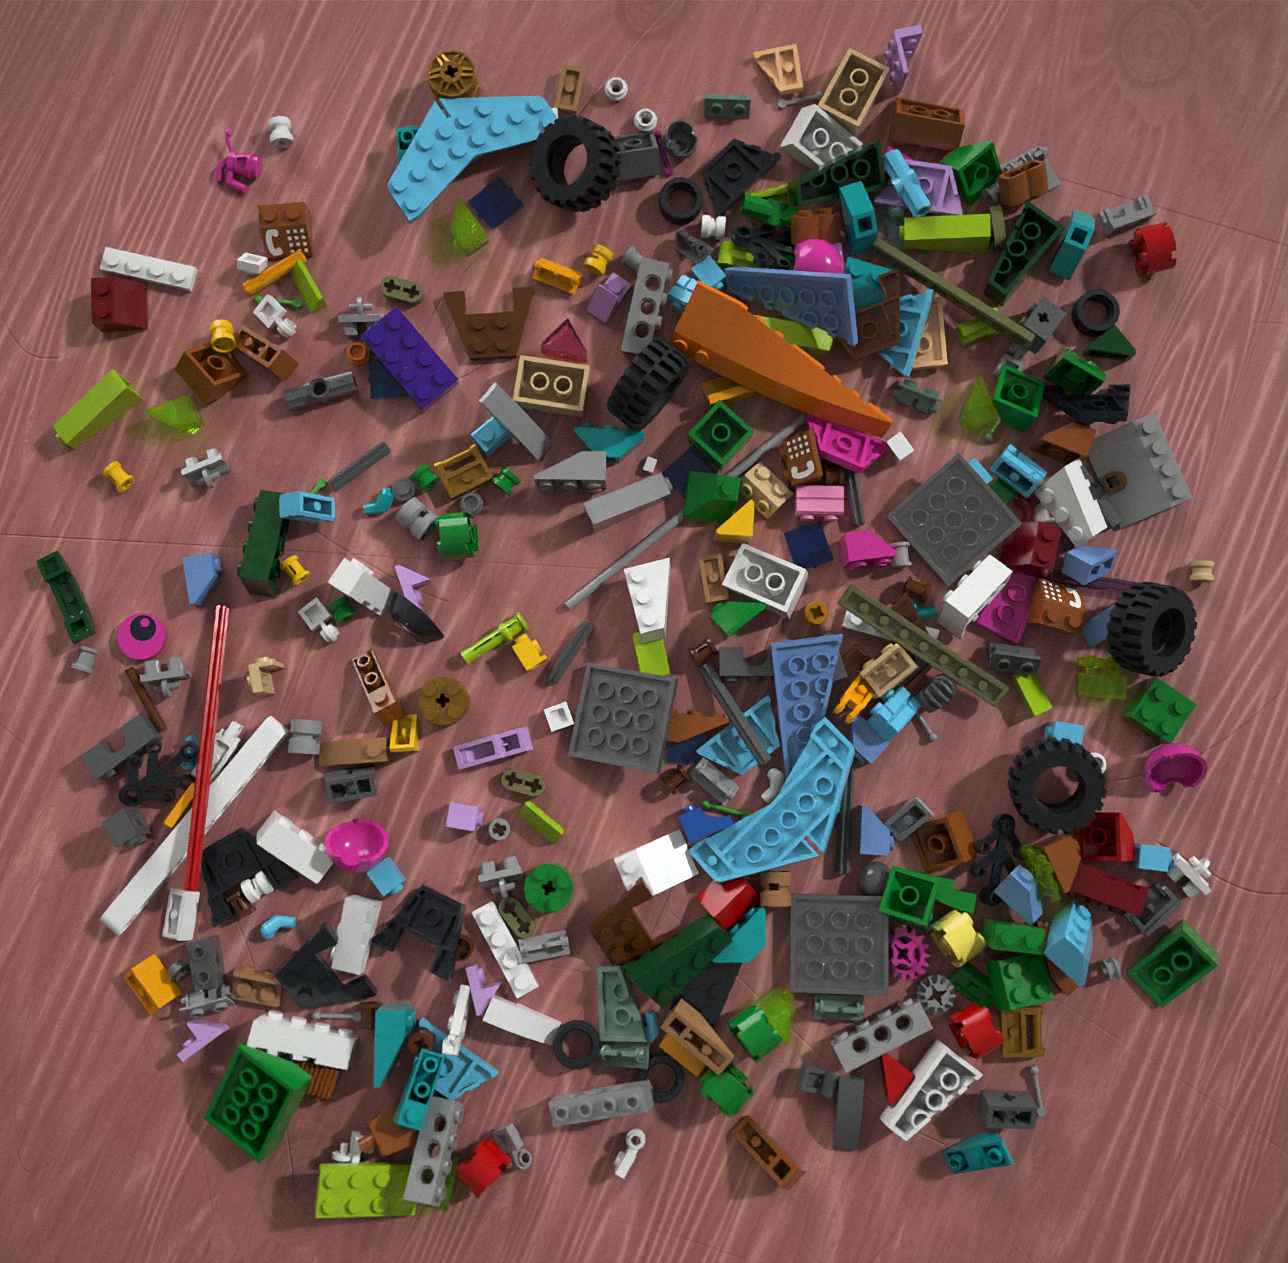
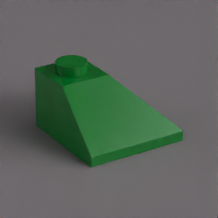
M992 140L958 147L941 161L942 165L952 166L958 194L969 206L982 196L981 193L984 188H989L995 182V179L1002 174Z
M1003 364L992 400L1002 423L1024 433L1038 416L1045 382Z
M689 471L682 517L725 523L732 516L737 504L741 478Z
M728 601L723 605L720 602L710 610L712 614L709 616V620L726 641L759 616L767 606L764 603Z
M892 865L878 912L902 925L927 932L940 880Z

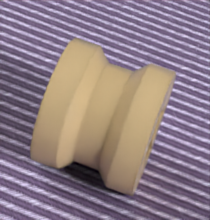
M1213 561L1190 562V568L1192 569V574L1189 576L1190 582H1214V575H1212Z

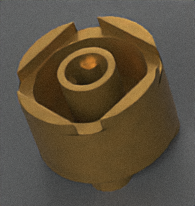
M437 677L423 685L419 695V707L424 717L429 721L449 726L458 723L466 715L470 707V697L468 691L460 682L449 677ZM444 695L450 699V703H446L445 707L439 704Z

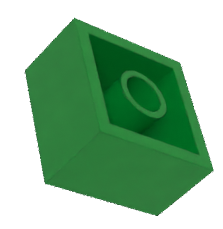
M719 400L687 434V441L722 471L750 441L754 430Z
M1158 677L1146 679L1121 718L1159 744L1172 743L1197 704Z
M1022 953L985 962L997 1011L1015 1010L1054 1000L1043 955Z

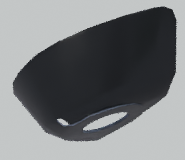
M396 592L393 594L390 613L392 619L405 632L418 642L426 644L444 638L440 629L420 608L404 596Z

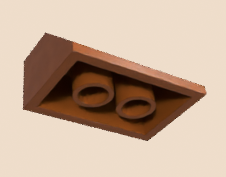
M896 97L890 128V140L900 145L911 143L916 144L917 147L922 149L932 147L938 148L943 153H951L960 146L965 128L964 111L959 108Z

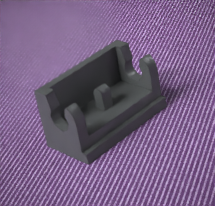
M1155 882L1149 889L1141 915L1137 916L1123 912L1122 915L1139 934L1149 936L1183 903L1165 885L1161 886L1158 882Z

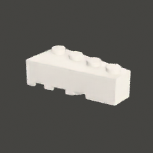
M269 1010L268 1013L266 1012L253 1020L247 1046L254 1049L256 1047L264 1048L268 1054L274 1056L290 1053L292 1059L299 1061H308L309 1058H314L313 1062L315 1064L347 1070L352 1065L359 1036L353 1035L354 1032L349 1029L340 1028L337 1031L330 1029V1025L316 1022L314 1025L306 1023L307 1020L305 1018L293 1016L290 1019L283 1017V1013L279 1011Z
M936 1039L912 1071L915 1076L895 1104L886 1107L879 1118L888 1128L907 1141L931 1121L930 1118L939 1110L945 1109L949 1101L956 1095H961L967 1090V1086L974 1080L977 1081L983 1074Z

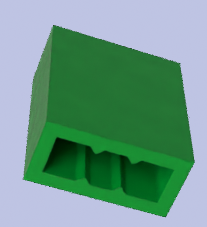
M982 918L980 934L985 939L986 946L997 950L1043 955L1045 929L1034 925L1030 926L1026 923Z

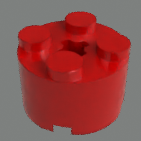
M1166 222L1139 228L1134 231V239L1129 241V248L1132 254L1136 253L1135 270L1137 275H1148L1173 269L1176 266L1177 258L1172 259V251H1176V242L1171 227H1165Z
M971 1003L947 1018L949 1021H952L949 1027L961 1049H968L970 1053L967 1056L973 1062L999 1048L1000 1044L1004 1042L1001 1032L997 1028L995 1029L991 1023L992 1015L985 1006L980 1008L978 1004Z
M487 1138L481 1141L472 1151L475 1156L472 1159L469 1157L467 1160H464L455 1170L458 1174L457 1178L477 1198H480L484 1191L492 1185L512 1162V1159L492 1139L488 1140Z

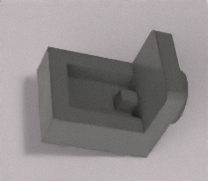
M802 1063L796 1088L800 1091L817 1093L832 1099L837 1088L838 1075L827 1068Z

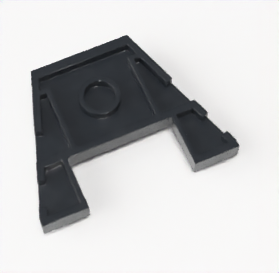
M1111 384L1108 386V394L1067 395L1061 385H1045L1042 398L1083 424H1093L1094 422L1116 424L1127 421L1130 384Z
M244 827L202 851L201 866L204 883L207 885L209 896L207 899L211 907V920L214 927L235 916L230 904L226 902L224 893L263 869L267 870L277 890L298 879L297 874L279 858L259 846L257 839Z
M422 885L403 905V910L394 919L391 918L386 924L387 927L380 935L377 934L372 942L393 952L405 929L441 948L430 973L447 982H452L466 905L426 885Z
M327 922L323 923L319 931L311 935L298 951H294L275 971L274 976L301 1010L370 998L377 994V988L366 974L343 984L319 952L338 944V936Z

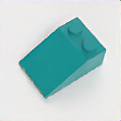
M847 258L844 274H851L855 311L884 300L885 297L878 276L892 271L891 269L855 258Z
M383 1004L375 1011L374 1088H379L387 1079L413 1025H416L417 1012L413 1010V1004Z

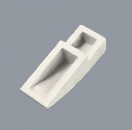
M497 995L492 997L483 1021L551 1046L561 1024L556 1019L519 1003L510 1002Z

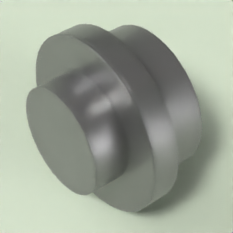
M399 478L392 485V493L399 501H408L415 495V485L408 478Z
M466 493L460 500V508L462 511L471 510L475 516L482 511L483 500L477 493Z
M183 960L175 962L167 970L169 981L171 983L184 981L190 975V964L188 962L185 963Z

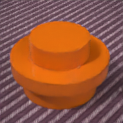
M354 342L347 348L346 355L352 364L363 365L370 358V350L364 343Z

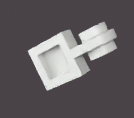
M266 295L253 313L268 328L273 329L278 324L277 331L286 338L296 333L295 329L297 326L288 318L281 319L287 311L271 295Z
M316 597L298 611L312 631L317 630L320 626L322 627L320 634L328 643L338 639L337 636L340 634L338 629L332 623L326 624L333 616L319 598Z
M637 1128L631 1129L627 1133L626 1143L628 1146L624 1152L620 1150L613 1163L616 1165L615 1174L623 1179L635 1160L636 1153L645 1144V1134ZM633 1136H638L640 1140L638 1142H633L631 1138Z

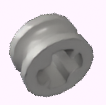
M496 818L489 825V834L495 840H503L510 833V824L503 818ZM500 823L501 826L505 825L507 829L503 831L505 834L500 836L499 833H494L493 828H496L494 824Z
M1110 957L1109 961L1105 959L1100 961L1103 975L1107 981H1112L1113 977L1116 979L1121 978V970L1114 957Z

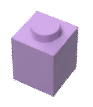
M450 802L446 827L477 831V827L482 826L484 813L480 812L481 807Z

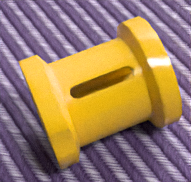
M115 461L103 470L102 475L109 479L116 486V490L121 493L133 485L135 478L132 475H128L121 468L122 465Z
M297 555L287 558L279 566L291 578L293 586L301 584L311 575L298 562L299 558Z

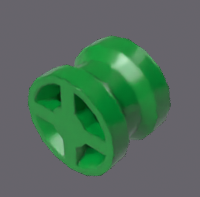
M428 464L420 466L410 476V480L419 485L418 489L421 493L430 490L440 479L437 474L431 472V467Z
M502 467L498 477H494L491 482L503 493L510 496L512 488L515 485H519L521 480L510 470Z
M348 596L339 598L327 606L328 611L335 616L334 621L336 624H341L357 614L356 610L351 608Z

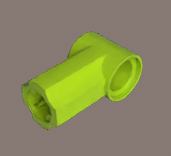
M732 241L721 242L717 265L720 269L724 270L729 266L762 268L753 264L754 256L746 248L739 247Z
M977 318L956 326L958 340L963 346L983 337L990 338L1000 334Z

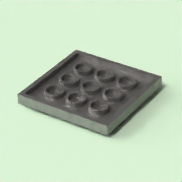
M957 453L886 515L948 586L1022 525L1021 521L960 453Z
M587 662L568 756L660 774L679 679Z
M791 893L790 992L888 996V917L878 912L883 896Z

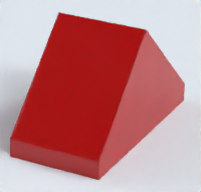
M886 1052L879 1056L885 1099L889 1105L896 1103L915 1075Z

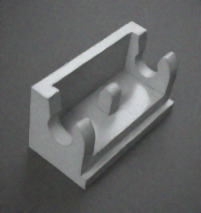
M1144 195L1117 207L1107 208L1100 211L1097 215L1106 237L1147 223L1157 213L1149 197Z

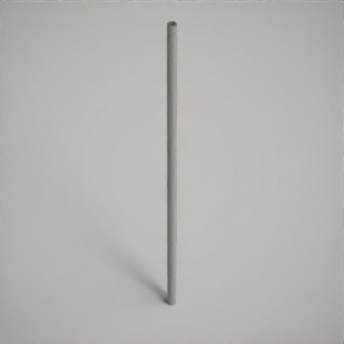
M803 412L725 475L738 477L782 442V440L806 423L805 416L807 413ZM683 509L565 602L566 606L570 610L683 521L685 519L682 517Z

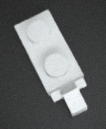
M232 721L227 730L221 729L219 733L215 734L210 785L225 769L239 746L238 744L241 739L238 736L244 726L238 722ZM196 764V766L194 767L193 771L191 772V774L194 775L195 777H196L197 764Z
M460 985V990L455 992L453 1004L456 1005L454 1015H451L448 1021L450 1034L443 1040V1054L458 1056L472 1002L470 986Z

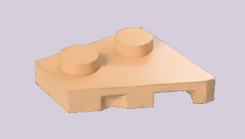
M797 44L753 52L755 61L780 95L803 91Z

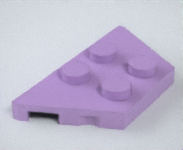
M905 160L908 167L912 168L921 183V189L930 201L932 208L928 213L947 216L963 215L952 166ZM891 179L887 182V186L882 193L874 199L875 205L908 209L903 198L900 199L896 193Z

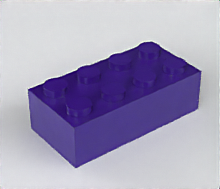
M397 306L360 336L363 343L423 413L459 384L458 378Z

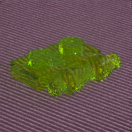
M1094 655L1077 657V666L1086 667V673H1077L1076 697L1126 700L1127 676L1117 675V670L1123 668L1117 665L1112 657L1107 659L1096 658ZM1096 667L1106 668L1107 675L1096 674Z
M1029 844L1020 847L1028 871L1038 881L1040 894L1043 897L1050 896L1052 902L1059 901L1061 899L1059 895L1060 887L1058 882L1054 881L1052 875L1053 868L1051 863L1047 861L1046 856Z

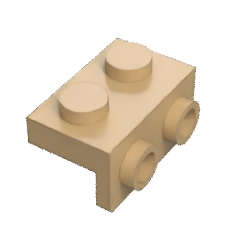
M761 461L742 477L739 488L742 496L748 501L752 499L754 507L767 519L794 494Z
M897 643L886 646L881 651L882 655L876 660L871 659L862 666L864 670L859 673L862 678L867 680L879 697H883L919 668L904 648Z
M270 657L255 659L254 664L248 665L250 676L247 677L249 689L253 690L254 694L263 696L275 694L271 671L283 669V663L277 662L276 659H270Z

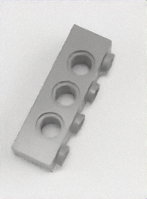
M641 257L621 347L622 352L639 355L642 349L654 340L655 330H660L662 316H659L660 307H665L668 293H664L666 283L670 284L673 270L669 269V263ZM656 279L659 281V288L656 291H649L646 288L649 280ZM646 302L654 305V311L649 315L641 312V307ZM641 325L649 328V334L644 338L636 335V330Z
M906 998L900 1001L898 1007L891 1011L889 1008L884 1009L876 1014L877 1018L868 1021V1019L857 1023L855 1029L848 1033L844 1030L834 1035V1040L830 1041V1044L844 1071L847 1073L933 1029L921 1003L916 998ZM901 1016H905L907 1018L906 1025L901 1028L896 1027V1020ZM879 1027H884L885 1035L880 1039L875 1038V1030ZM858 1038L863 1039V1047L858 1050L853 1049L854 1040Z
M649 1080L557 1094L548 1104L553 1127L645 1113L650 1110L654 1102Z
M432 1096L422 1129L419 1131L403 1197L404 1200L437 1207L443 1201L446 1193V1187L444 1186L446 1176L449 1175L452 1167V1160H450L452 1150L455 1149L458 1142L457 1128L458 1124L462 1122L464 1115L462 1103ZM445 1119L446 1126L443 1131L439 1132L438 1125ZM436 1145H439L440 1152L433 1158L432 1150ZM430 1171H433V1180L427 1184L426 1176Z

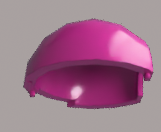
M808 239L795 246L794 255L796 261L793 271L844 274L842 256L833 244L823 239Z
M1169 743L1149 754L1143 769L1146 787L1155 793L1165 791L1166 785L1171 782L1180 783L1184 788H1194L1205 777L1208 767L1203 756L1192 747L1181 743Z
M358 818L342 823L334 829L331 828L326 835L325 848L335 866L350 873H361L374 868L381 862L386 855L389 837L386 830L377 822Z

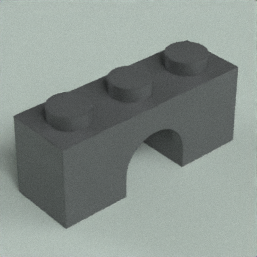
M719 647L718 676L724 677L725 682H737L738 677H747L748 682H761L762 677H771V682H774L770 647L765 649V660L759 666H751L745 661L743 647Z
M138 714L120 727L126 738L125 746L121 751L115 752L109 743L99 742L80 756L96 780L106 779V781L113 779L119 774V769L125 765L128 767L127 760L131 754L140 755L146 751L147 743L151 739H158L160 741L164 738L161 733H158L148 715ZM151 744V745H150V748L153 750V749H155L158 745H156V744ZM131 759L130 761H131L132 764H134V763L137 762L138 760H137V759Z

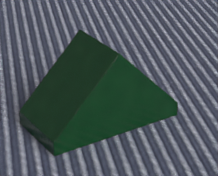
M1114 325L1083 350L1082 356L1129 361L1136 355V349Z

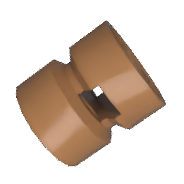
M768 870L760 872V885L764 888L760 891V906H791V892L788 890V887L791 885V871ZM772 883H779L780 889H772Z

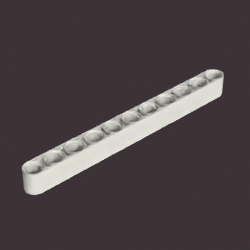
M269 716L210 785L204 835L289 734L290 730L274 717ZM192 808L99 919L116 935H121L187 857Z

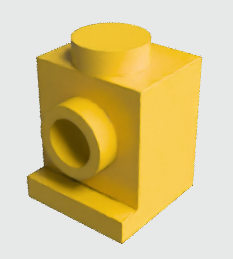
M524 634L514 641L516 644L512 648L527 672L548 661L545 654L540 656L539 653L542 652V649L536 639L531 641L527 634Z

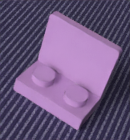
M921 24L893 30L891 39L888 40V47L884 52V62L886 66L889 65L890 86L894 87L896 94L901 93L909 73L906 59L914 56L922 37Z

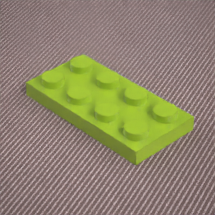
M412 1162L320 1164L315 1217L415 1215L416 1202L403 1199Z

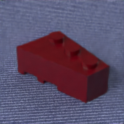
M1079 863L1070 891L1063 894L1077 898L1079 894L1086 897L1085 902L1097 907L1100 906V903L1109 906L1108 911L1121 916L1123 912L1140 916L1150 888L1126 881V879L1112 876L1101 870Z

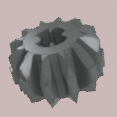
M942 673L936 675L920 689L916 700L928 713H933L953 697L957 687L951 678Z

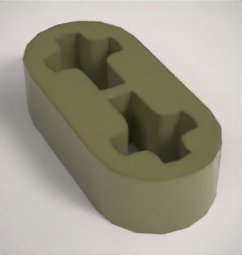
M1001 205L987 206L986 214H990L991 249L1004 248L1006 245V232Z
M387 276L380 283L381 292L389 300L413 306L419 305L424 300V291L420 284ZM394 283L395 287L400 289V291L392 289L391 293H389L386 286H391ZM416 289L419 295H414L413 299L405 292H413Z
M508 769L502 775V784L509 790L530 796H540L546 790V781L539 775L518 769ZM515 772L516 778L523 780L522 784L514 783L513 786H510L509 781L506 780L507 775L511 776ZM535 779H538L542 789H537L536 793L532 792V787L525 785L526 781L534 782Z
M508 896V898L503 899L499 904V912L514 933L521 938L531 936L535 931L536 924L520 900L514 896ZM506 901L516 904L514 907L515 912L518 914L516 917L511 911L505 912ZM520 917L524 923L530 922L531 925L528 927L530 931L528 933L525 930L519 931L518 928L521 924L517 918Z

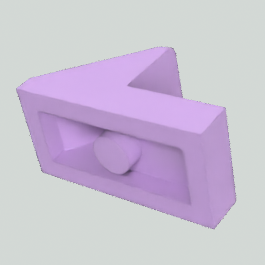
M612 272L604 285L597 287L587 312L606 324L628 294L632 285Z
M401 565L395 566L405 598L422 610L420 604L424 603L420 591H415V588L432 583V581Z
M477 962L469 964L466 967V973L476 1015L480 1016L502 982L483 986L482 983L486 982L483 968L478 967Z
M199 1019L190 1020L186 1024L194 1036L182 1044L184 1049L177 1054L178 1057L184 1062L228 1030L229 1026L223 1023Z

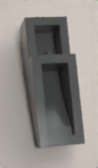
M838 1075L836 1098H834L833 1149L857 1150L864 1094V1079L861 1076Z

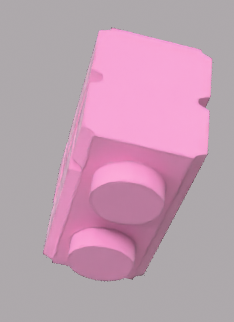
M796 485L794 489V517H800L801 521H813L814 517H823L824 521H837L838 517H842L844 513V486Z

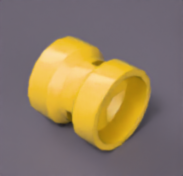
M594 244L591 248V255L585 259L583 266L589 272L602 277L606 271L607 263L611 262L614 254L608 248L600 244Z
M227 320L212 322L209 327L212 337V348L219 353L232 351L236 346L233 336V325Z

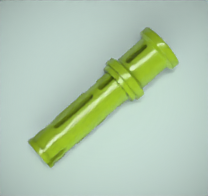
M519 611L512 619L505 623H499L497 630L460 652L468 665L504 641L511 642L514 636L523 630L528 631L530 629Z

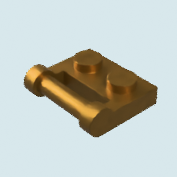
M475 442L470 444L469 448L441 462L438 460L433 463L452 500L493 479ZM472 456L475 457L476 461L448 475L446 474V469Z
M1031 1005L1015 1010L999 1011V1029L1004 1037V1042L1000 1044L1001 1057L1045 1056L1041 1035L1043 1006ZM1026 1015H1031L1032 1047L1027 1048Z

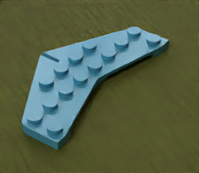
M540 96L439 98V104L449 118L444 115L435 101L388 182L389 195L408 223L411 224L420 219L430 204L473 160L488 153L538 141L536 138L540 132L544 133L546 131L544 128L549 123L555 124L554 120L557 119L545 99Z
M826 717L815 726L810 735L811 738L774 801L715 835L697 842L688 851L713 880L726 882L821 857L806 841L808 837L825 853L855 755L854 746Z

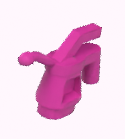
M226 130V142L230 153L227 158L217 165L215 180L223 181L224 169L227 167L226 186L245 194L248 186L236 181V174L248 179L253 177L259 178L262 159L253 153L238 154L234 152L230 141L232 133L230 130Z

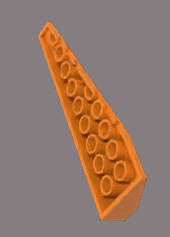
M698 280L669 344L689 359L776 401L833 423L883 438L893 422L890 417L872 403H865L861 400L858 392L854 389L850 391L843 386L840 378L825 372V367L796 344H789L784 339L782 333L778 330L775 332L765 325L766 321L759 315L753 316L747 311L748 307L742 302Z

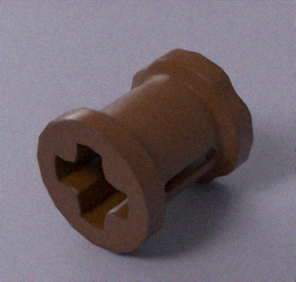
M1110 471L1102 478V484L1105 490L1109 492H1119L1126 487L1127 477L1120 471ZM1117 475V480L1120 481V484L1112 487L1113 483L1109 482V480Z
M909 576L901 596L906 592L909 596L919 599L920 603L924 604L929 595L931 584L927 583L925 585L913 580V577Z
M708 637L704 638V642L696 647L687 649L698 667L712 655L717 656L719 654Z
M680 764L677 765V769L670 775L661 778L673 795L685 783L692 782V779Z
M242 890L226 899V902L232 905L237 914V921L257 910L255 906L252 907Z
M366 1001L360 1003L362 1023L359 1024V1028L366 1030L375 1029V1011L382 1006V1002Z

